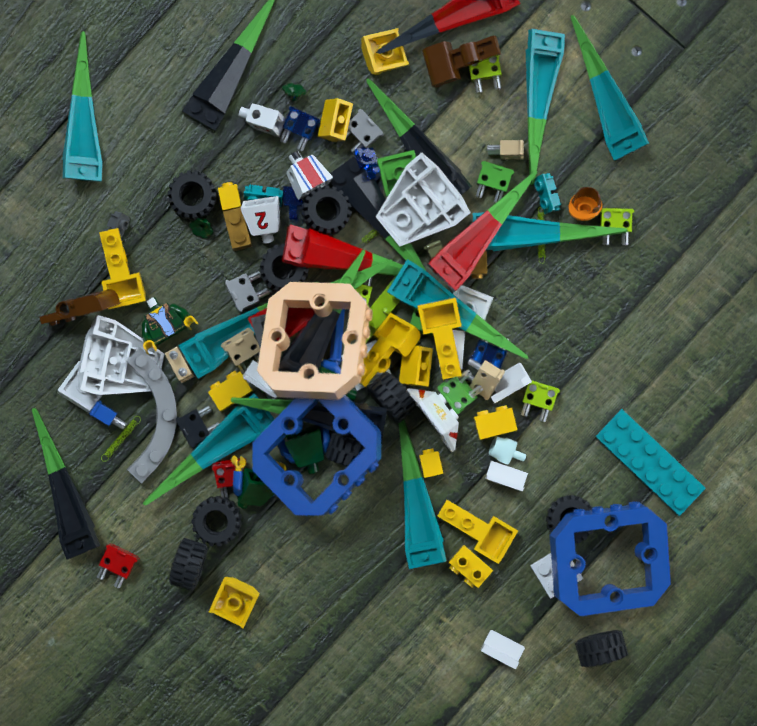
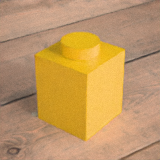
M233 182L221 184L222 187L218 188L223 212L240 208L242 205L237 184L233 185Z
M433 448L423 450V455H419L424 478L443 474L439 452H434Z

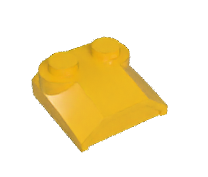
M398 28L361 38L362 52L367 68L372 75H379L385 71L409 65L403 46L381 54L376 53L377 50L399 36Z
M224 577L209 612L244 628L260 593L253 586L236 578Z

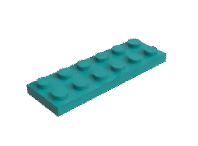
M623 409L595 436L678 516L706 489Z

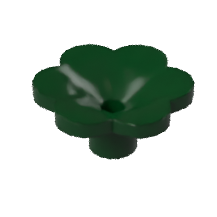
M288 83L282 86V90L285 91L286 95H289V100L296 101L297 97L306 94V90L303 89L302 85Z
M197 218L190 223L192 233L196 236L207 238L208 235L213 233V229L206 219L201 220Z

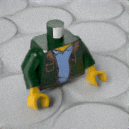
M153 297L146 302L151 312L144 315L145 320L142 322L143 348L147 354H149L148 349L152 347L157 351L156 346L186 328L192 330L190 327L191 323L195 322L198 325V322L185 308L175 303L169 305L167 302L160 306L156 297Z

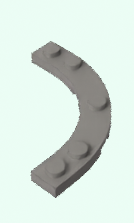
M139 347L126 362L145 380L156 402L155 432L144 452L127 469L142 484L162 462L171 446L176 429L177 411L174 393L166 375L156 362Z

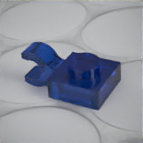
M373 147L356 148L354 155L359 167L365 168L368 179H376L375 173H380V168Z
M284 186L283 205L284 207H289L290 220H297V206H302L303 198L298 200L292 186Z

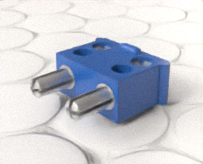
M97 401L89 413L91 417L94 416L108 426L113 423L119 428L124 429L127 423L116 417L117 412L102 404V401Z

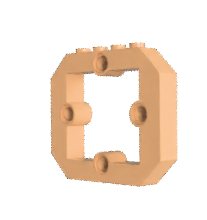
M289 282L268 299L257 372L277 397L339 400L361 382V375L365 373L363 360L367 356L366 339L370 337L368 325L369 321L372 320V309L369 308L367 302L351 284ZM288 308H312L319 317L329 316L333 309H350L347 331L342 336L345 347L341 374L319 373L313 364L303 365L299 372H278L281 352L285 351L290 345V339L285 332ZM357 339L356 343L350 344L353 340ZM314 374L312 378L307 379L309 375Z

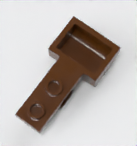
M494 35L477 42L465 43L454 50L451 42L447 41L437 43L422 50L430 82L434 88L461 79L459 69L501 55L497 37Z
M107 289L76 299L71 298L59 302L56 305V312L40 316L39 318L41 324L49 323V326L61 323V319H65V322L77 319L76 316L108 309L119 305L120 301L118 294L114 290Z

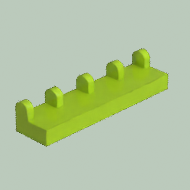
M396 276L370 307L372 309V320L369 321L370 337L366 339V343L400 302V300L387 293Z

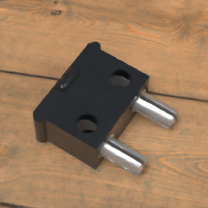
M210 406L199 411L195 409L180 418H176L178 426L192 449L213 431L211 430L212 428L219 425L217 422L206 428L201 419L202 416L212 412V409H209ZM194 415L196 419L191 421L189 419L190 416ZM200 432L205 433L203 438L199 437Z

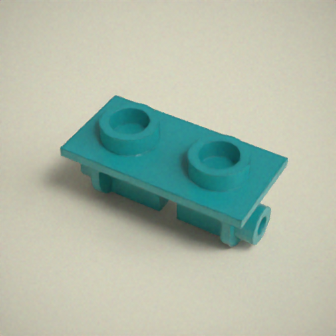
M547 173L536 177L535 188L538 191L540 206L544 214L561 210L558 193L551 194V191L556 190L553 176Z
M251 184L245 186L244 201L279 196V207H282L283 190H280V188L266 187V193L262 192L263 186Z

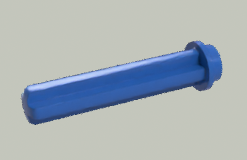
M345 309L341 310L331 335L330 358H328V361L334 362L337 365H341L343 361L341 354Z

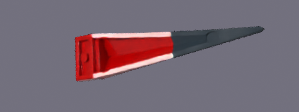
M451 0L377 50L376 53L381 54L425 37L504 13L519 5L520 2L519 0Z

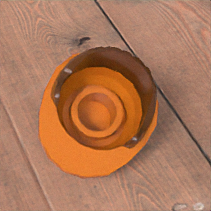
M583 187L572 196L568 209L573 218L587 221L596 217L601 212L603 203L596 189Z

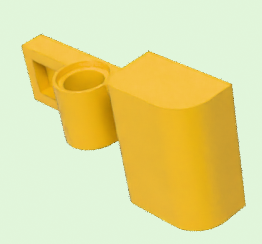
M119 228L99 232L110 279L101 281L103 290H114L118 294L120 301L119 305L108 309L146 301L140 272L133 274L129 272L127 256L122 244Z
M456 298L417 305L423 334L433 333L442 379L462 376L452 328L462 327Z
M391 312L373 334L377 342L367 353V356L364 357L365 373L361 375V382L359 383L364 387L369 384L377 372L384 373L390 367L389 357L393 351L406 357L420 339V331L414 325Z
M446 500L437 515L439 518L478 540L473 549L498 564L518 533V530L492 516L487 524L449 500Z

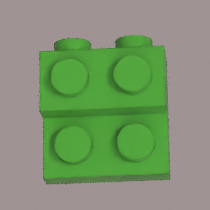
M414 150L377 159L385 197H388L405 167L416 158Z

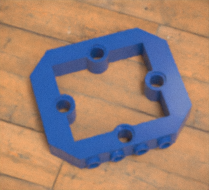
M346 395L339 400L295 398L253 442V472L295 515L333 514L338 509L337 504L341 500L345 501L352 494L351 490L355 486H360L365 481L364 476L368 472L372 473L379 466L378 462L381 460V431ZM320 401L335 416L333 421L334 430L339 434H352L365 449L345 470L338 471L334 475L333 482L314 501L301 488L303 484L302 474L295 470L285 471L269 453L287 434L294 435L301 432L303 429L302 419ZM291 419L295 423L292 430L288 428V422ZM344 419H346L349 424L348 428L345 430L341 427V422ZM290 475H292L295 478V482L293 485H290L288 483V477ZM343 475H346L349 479L346 486L341 481Z
M629 502V505L626 506L612 504L610 508L604 509L601 506L592 507V510L589 511L575 509L573 513H567L550 534L554 596L579 616L654 606L671 585L667 524L649 508L640 504V502ZM610 516V521L605 524L606 517ZM642 523L643 542L636 545L635 556L644 562L646 586L621 590L613 584H607L602 588L601 593L578 596L577 574L583 572L586 563L583 557L575 553L574 532L596 529L614 531L618 526ZM649 549V554L644 557L645 551ZM576 559V564L570 567L571 561ZM613 592H616L615 597L613 599H610V595Z

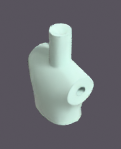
M495 436L489 455L498 461L508 465L512 457L520 461H524L526 458V454L516 451L518 442Z

